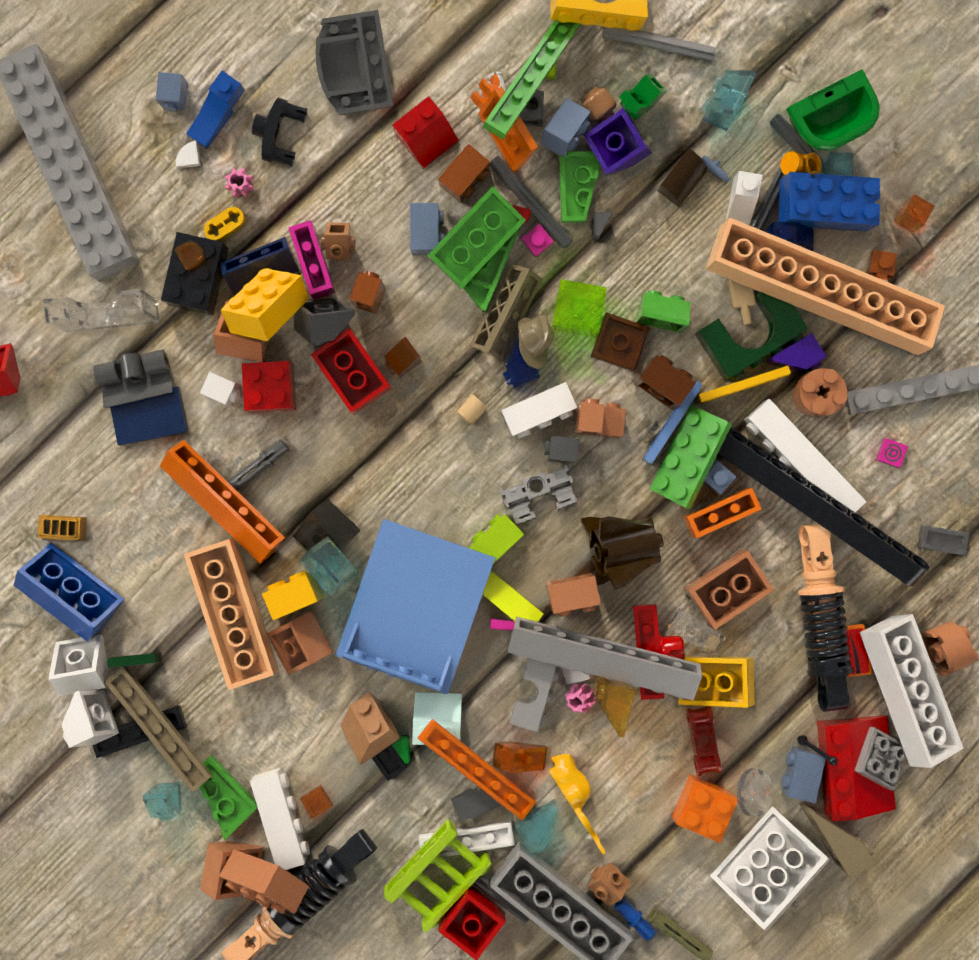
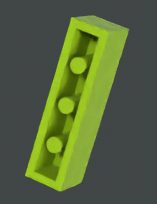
M497 514L488 523L491 527L485 533L480 530L471 539L474 543L469 549L495 557L493 564L524 535L506 514L502 517Z

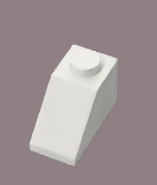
M739 171L732 182L726 220L730 217L750 225L759 197L762 175Z

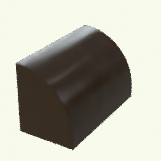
M689 148L662 182L658 192L679 208L707 173L708 169L705 162Z

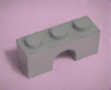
M527 658L523 679L533 681L538 689L536 695L531 699L524 700L516 697L510 716L511 725L538 732L539 726L543 727L547 714L543 712L546 703L550 704L553 694L550 686L552 680L556 681L560 668L556 667L557 665L540 663L535 659Z

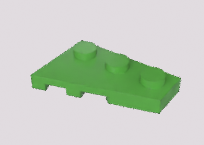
M569 151L565 158L557 154L561 223H584L599 174L600 163L593 151Z
M210 755L203 763L213 776L199 788L204 798L207 799L213 811L212 815L215 821L218 822L222 830L221 834L224 840H226L258 807L254 797L213 755Z

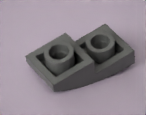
M470 788L451 798L459 821L481 815L501 806L500 803L481 788L476 790Z

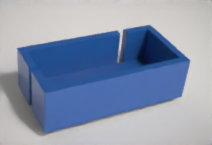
M790 172L779 180L778 226L866 232L879 225L880 204H875V202L880 199V178L814 174L811 176V173Z

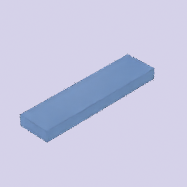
M695 381L696 384L682 404L673 410L643 456L642 461L648 465L653 463L703 385L698 381Z

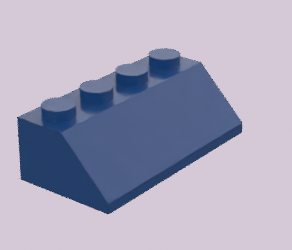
M52 543L17 571L13 585L86 642H89L104 628L124 602L123 597Z

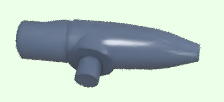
M703 155L701 159L705 162L707 169L719 179L728 182L730 179L720 168V161H711Z

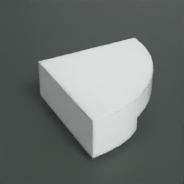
M197 141L190 142L181 148L176 158V167L178 169L201 166Z

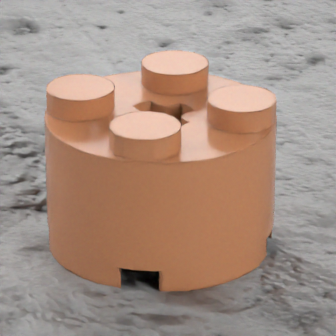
M827 368L816 369L802 375L797 380L792 393L796 408L801 413L815 418L835 413L843 406L848 397L844 379L834 369ZM821 390L822 395L818 396L816 392Z
M948 621L921 634L924 636L922 639L930 661L937 667L934 670L941 676H948L972 665L978 660V654L973 649L969 640L970 633L963 625L958 626L954 622Z

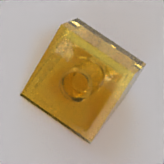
M602 677L601 682L596 684L594 695L597 696L598 702L619 737L624 738L635 689L628 683L610 681Z

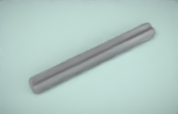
M604 27L602 36L605 38L712 61L715 55V47L646 31H629L622 28Z

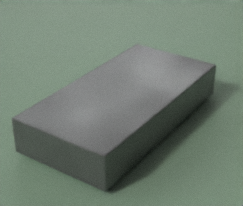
M921 525L917 548L966 556L970 533Z

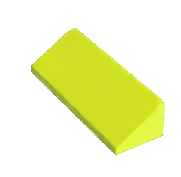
M490 571L482 595L514 621L516 617L538 622L543 613L493 571Z

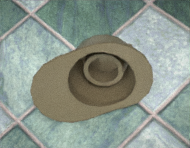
M545 315L533 319L523 318L518 323L520 353L523 360L530 367L540 369L547 363L548 347L554 339V331L548 322V317Z

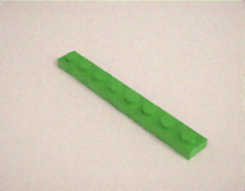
M554 20L485 120L483 128L499 138L505 139L582 25L581 23H562Z

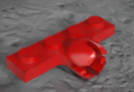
M657 604L633 605L636 647L685 660V653L682 650L684 649L682 637L660 635ZM640 687L641 700L665 699L664 693H656L651 689Z

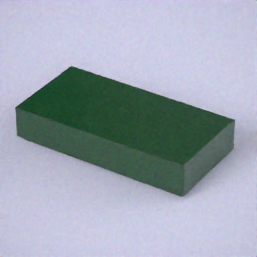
M161 653L112 657L107 659V667L162 662Z

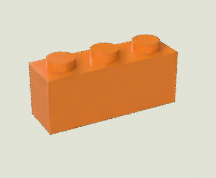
M745 488L682 517L691 537L699 538L762 509L753 489Z

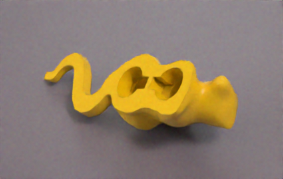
M571 754L551 757L555 766L549 769L550 774L604 855L605 850L601 845L598 835L582 812V807L591 793L587 778L576 768L575 760Z

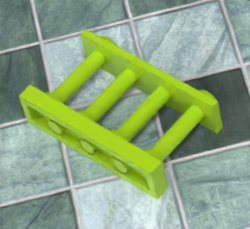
M449 818L384 886V897L391 904L397 898H402L423 916L421 922L425 933L440 923L442 916L480 875L483 876L488 872L492 864L488 852L484 851L477 857L456 838V826ZM446 846H451L472 864L463 875L440 856V852ZM430 863L437 865L455 881L447 892L423 873ZM418 880L439 898L431 909L407 890L413 881Z

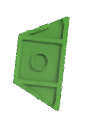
M519 228L462 288L485 313L519 234Z

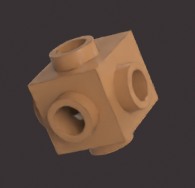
M327 222L324 236L321 237V248L326 250V259H334L336 261L350 260L351 251H355L356 239L355 236H351L350 223Z
M610 862L602 867L599 865L591 873L592 879L587 887L594 892L598 899L602 900L607 906H610L622 900L631 881Z

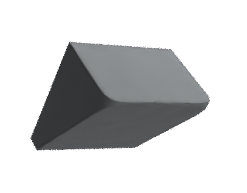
M612 211L595 212L593 215L594 241L599 240Z

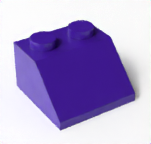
M624 108L584 135L607 176L634 166L652 153L630 114Z

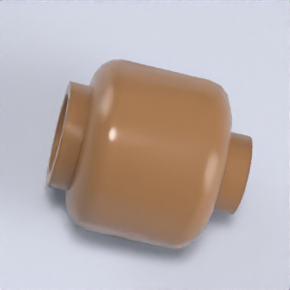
M597 86L583 97L582 107L591 111L589 118L592 122L596 123L600 120L603 122L614 114L613 110L616 108L617 103L606 88L599 89Z

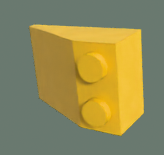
M685 657L687 661L701 664L702 678L694 700L678 698V705L743 708L755 705L754 657Z

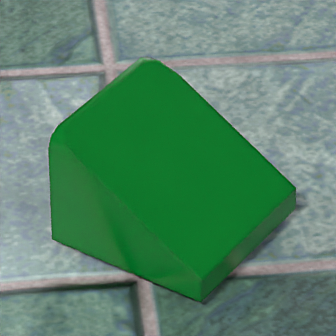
M400 735L401 738L392 743V746L404 763L407 764L411 759L410 736Z

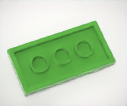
M492 186L427 256L462 289L526 220Z
M690 405L649 489L687 509H691L732 423Z

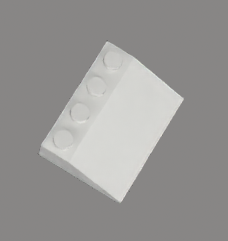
M772 806L710 876L763 930H768L831 859Z

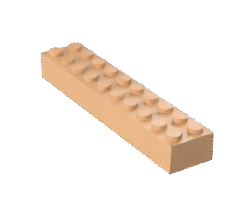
M730 217L718 230L705 269L916 355H920L933 348L945 305Z

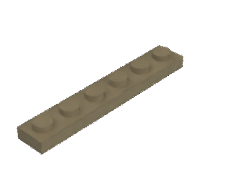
M122 666L104 681L192 793L213 776L126 666Z

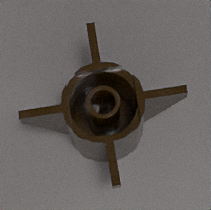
M610 516L603 518H581V523L589 537L590 549L594 548L595 552L592 560L595 565L594 576L597 585L611 581L614 589L623 588L652 564L661 562L660 547H663L664 542L662 535L656 533L651 517L637 520Z

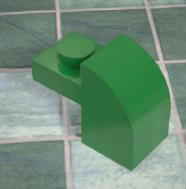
M652 74L645 75L633 89L625 90L619 98L622 100L620 104L634 120H637L648 112L664 96L667 90Z

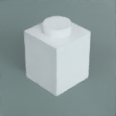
M209 372L200 393L231 406L232 403H236L240 396V390H238L240 385Z

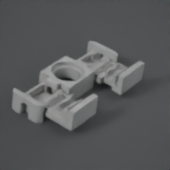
M563 464V469L547 475L541 472L522 479L523 484L504 491L502 487L500 488V494L505 507L510 508L516 526L536 519L534 511L530 512L528 506L532 499L551 493L552 496H556L558 501L555 503L557 510L577 503L573 489L567 483L569 482L572 485L573 479L566 464ZM532 481H541L543 489L537 493L531 491L529 486ZM568 499H571V500H570V501H568V502H565V503H562V504H559V503H560V502H562V501H565V500H568ZM527 514H531V515L528 516V517L519 519V517L525 516V515H527Z

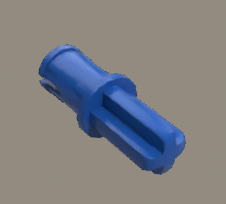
M625 897L616 902L614 908L626 919L629 927H633L646 941L654 937L655 930L642 917L641 911H637Z

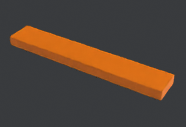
M434 719L429 722L418 736L422 743L521 821L525 819L537 803Z

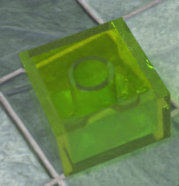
M560 279L551 325L552 329L596 338L599 334L607 287Z

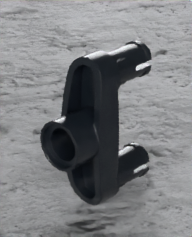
M278 97L268 117L260 114L255 115L252 134L262 137V160L267 162L275 161L290 167L293 166L296 152L278 148L275 142L281 120L287 117L305 123L308 108L290 104L288 100Z

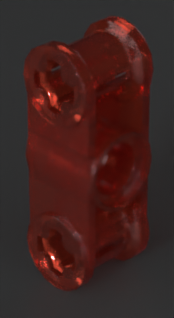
M711 706L695 710L686 708V718L690 729L694 754L693 761L697 777L702 776V773L715 771L717 774L721 773L722 767L717 750ZM703 735H708V743L705 746H699V738Z

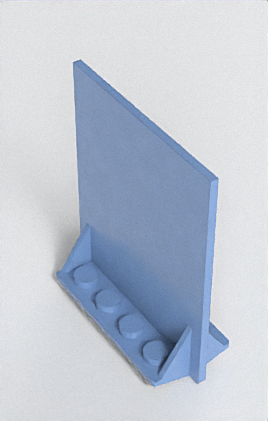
M383 519L336 656L366 666L367 670L372 668L390 676L448 694L495 557Z

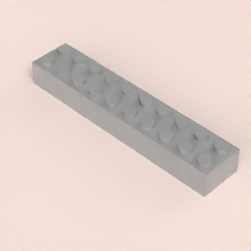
M35 43L0 59V80L88 275L100 281L139 263L138 255L47 54Z

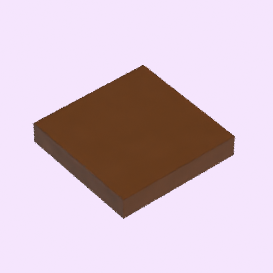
M606 312L590 357L634 372L650 327Z

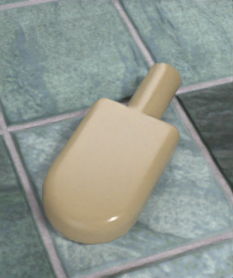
M728 279L733 309H741L744 325L753 324L750 306L756 304L754 289Z

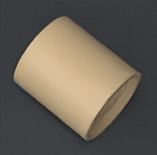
M471 394L457 410V413L473 425L487 409V406Z

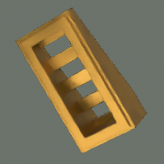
M39 515L37 538L84 541L86 540L87 517ZM45 520H49V534H45ZM54 521H58L57 534H54ZM63 521H66L65 535L62 534ZM71 522H74V535H71Z

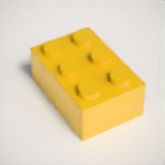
M264 268L240 292L229 300L221 309L230 333L268 341L308 301L309 297L301 275Z

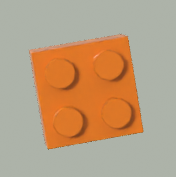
M689 774L672 818L676 825L721 843L739 799L732 791Z

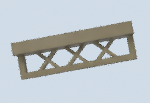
M510 264L470 347L502 362L518 330V323L524 318L543 279L529 268ZM515 272H519L518 279L512 283L511 280ZM509 293L507 301L501 303L503 296ZM498 314L499 317L497 321L491 324L493 316ZM488 334L485 345H479L482 338Z

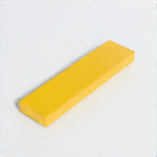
M785 366L698 394L695 399L697 404L706 403L789 376L791 372L789 366Z

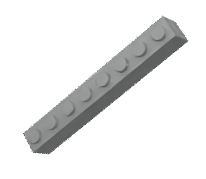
M520 617L515 619L509 641L508 653H512L517 657H527L535 659L540 663L558 665L563 669H574L587 675L605 677L610 681L628 683L633 687L651 689L656 693H667L679 699L694 700L702 678L701 664Z

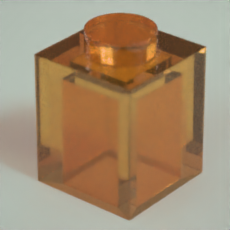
M914 194L903 203L893 222L914 233L925 225L935 205Z

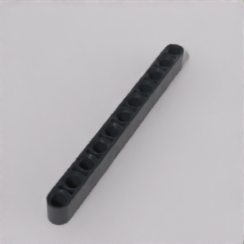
M732 427L730 428L718 455L906 585L914 586L930 569L926 561L741 433Z

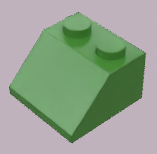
M649 290L648 293L644 292L641 296L636 323L681 333L689 326L690 302L685 301L684 297L672 295L669 298L662 296L661 292Z

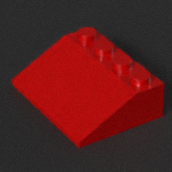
M887 715L817 721L819 749L829 756H835L838 760L837 764L832 766L826 759L822 773L825 815L833 822L858 820L896 810L894 791L888 790L855 772L869 727H875L889 735Z

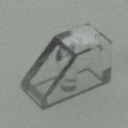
M680 608L667 627L712 657H715L726 639L725 636Z

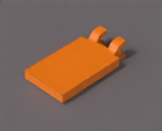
M497 74L492 75L489 80L492 85L485 78L478 84L482 90L481 94L483 97L477 91L473 92L470 97L474 104L479 107L480 112L478 115L483 123L505 93L503 87H499L500 80ZM520 116L504 140L488 131L514 173L522 169L538 148Z

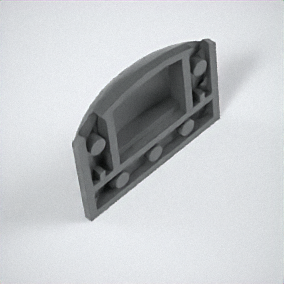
M374 10L323 18L321 21L323 26L319 37L316 39V66L322 89L338 115L394 107L379 11Z

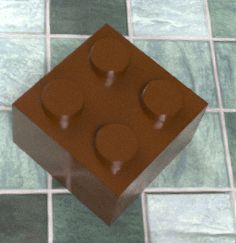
M656 355L648 363L634 384L673 410L682 404L696 382L692 380L693 376L684 369L679 371L673 367V362L663 355L661 357Z

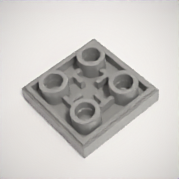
M869 727L855 772L888 790L894 791L906 757L901 742L875 727Z

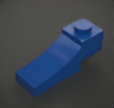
M224 71L219 73L209 87L208 96L199 114L186 133L188 137L197 141L205 149L209 148L234 113L232 108L245 91L240 82Z

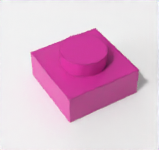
M540 224L521 238V241L535 258L554 243Z

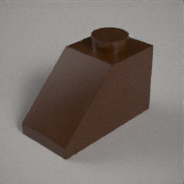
M405 336L385 355L388 362L384 365L392 376L397 373L399 378H401L422 363V360Z

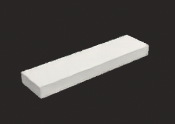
M511 820L456 829V838L472 852L515 846ZM434 833L419 835L420 848ZM446 846L440 852L441 857L460 855L451 846Z

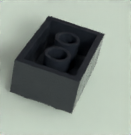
M176 232L161 301L169 306L214 315L223 276L220 263L226 261L229 248L220 241Z

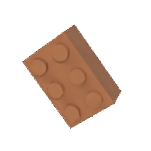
M742 549L684 587L709 627L714 630L774 591L749 551Z
M233 850L219 877L227 881L225 886L235 892H238L240 889L241 896L253 902L256 898L255 902L266 908L271 904L270 908L281 914H284L285 910L295 914L309 887L282 867L237 850Z

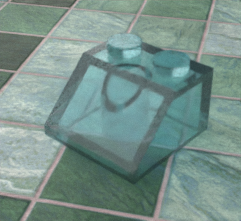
M726 70L722 78L717 76L711 89L715 93L712 99L707 98L702 108V111L705 112L702 120L727 131L736 118L757 73L754 71Z
M328 536L309 549L299 559L305 570L311 574L329 597L334 595L358 573Z

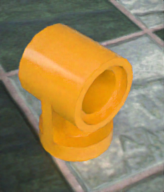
M790 151L783 156L780 163L781 171L785 175L790 172L811 173V176H813L814 174H820L822 167L820 157L814 152L801 154Z

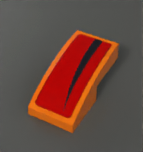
M864 624L847 626L848 631L845 634L849 637L847 643L850 646L848 653H850L851 659L848 661H851L854 672L846 675L854 677L872 674L871 662L860 632L865 630Z

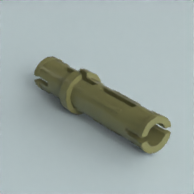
M657 908L650 912L648 921L661 929L667 938L674 939L700 960L711 959L713 950L680 927L677 920L670 919ZM684 938H686L688 941L694 944L696 948L692 946L690 943H688Z

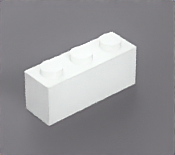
M565 382L501 410V413L511 436H517L518 439H521L531 434L530 429L538 426L541 430L552 425L551 420L560 417L561 420L573 416V411L577 409V406Z

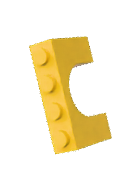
M550 0V20H557L562 23L573 22L587 26L598 25L606 28L640 31L648 18L647 0H616L611 3H599L594 0Z

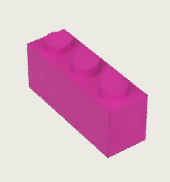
M312 221L288 227L310 296L315 300L336 293L316 228Z

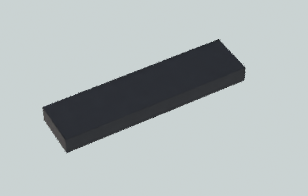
M180 705L162 711L177 731L187 727ZM133 720L117 726L119 734L92 746L96 758L149 741L150 739L136 721Z

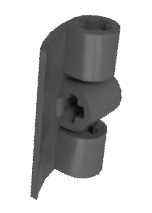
M164 349L142 355L138 353L124 354L117 361L94 365L93 367L95 379L98 385L102 387L104 408L173 392L169 360Z

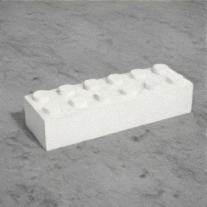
M913 614L891 616L860 632L909 765L932 768L962 750L963 745Z

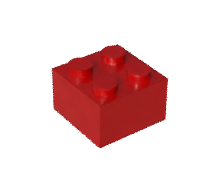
M290 361L242 363L244 411L257 413L296 410L293 363Z
M470 886L442 917L438 932L472 958L478 960L505 924V911Z

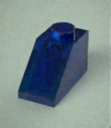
M773 222L767 228V233L813 251L814 229L796 222Z
M518 336L505 365L506 372H503L507 386L512 385L513 390L540 379L538 370L530 367L523 360L520 353Z

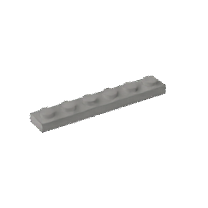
M979 365L848 391L846 401L848 415L979 389Z

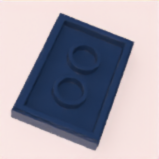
M178 386L173 387V392L110 407L118 446L188 433L181 391Z

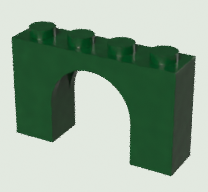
M762 292L755 296L756 303L769 325L768 338L760 348L747 349L736 344L719 318L699 330L695 335L723 380L731 378L734 381L745 374L743 369L749 365L752 369L765 362L762 357L769 353L773 357L784 350L782 345L790 341L793 344L804 337L802 333L808 327L794 305Z

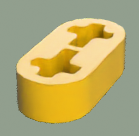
M237 207L227 208L205 224V236L211 240L224 241L245 226V214ZM232 214H235L236 216H238V218H237V219H238V222H237V223H234L233 221H231V220H232V218H231V215H232ZM215 226L217 229H219L218 236L211 234L213 232L211 229L212 227Z

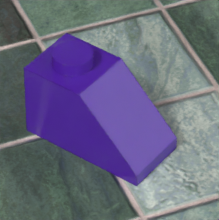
M811 333L766 361L768 364L778 367L789 366L790 370L798 372L806 369L811 372L822 365L820 361L827 356Z

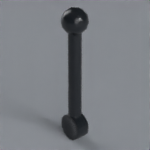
M805 735L797 738L800 745L808 746L827 759L830 765L837 764L838 760L835 756H829L808 741Z

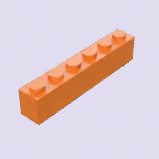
M185 440L167 451L160 467L250 555L261 564L275 552L285 537Z

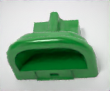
M861 69L789 106L786 110L794 129L807 145L816 150L829 151L839 148L870 131L879 118L880 104L864 70Z

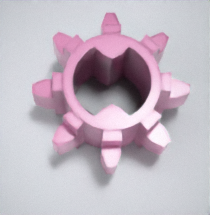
M232 168V173L225 176L228 181L225 188L227 191H233L232 195L235 198L240 195H244L247 198V193L254 190L251 185L254 178L252 175H247V171L244 168L239 169V171ZM242 180L243 184L241 186H237L236 182Z
M575 683L565 694L568 708H571L575 713L578 711L580 713H587L596 702L593 688L591 689L586 683L583 685Z

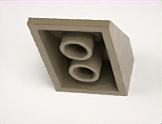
M805 802L800 803L801 808L835 864L850 879L875 865L871 858L873 851L866 841H862L858 834L853 835L849 830L833 822L829 817Z

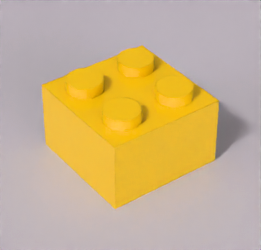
M305 570L290 576V582L288 583L285 580H281L267 586L268 591L262 593L272 620L324 598L314 572L307 574Z

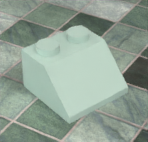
M415 692L413 745H425L418 739V736L432 719L461 741L462 693Z

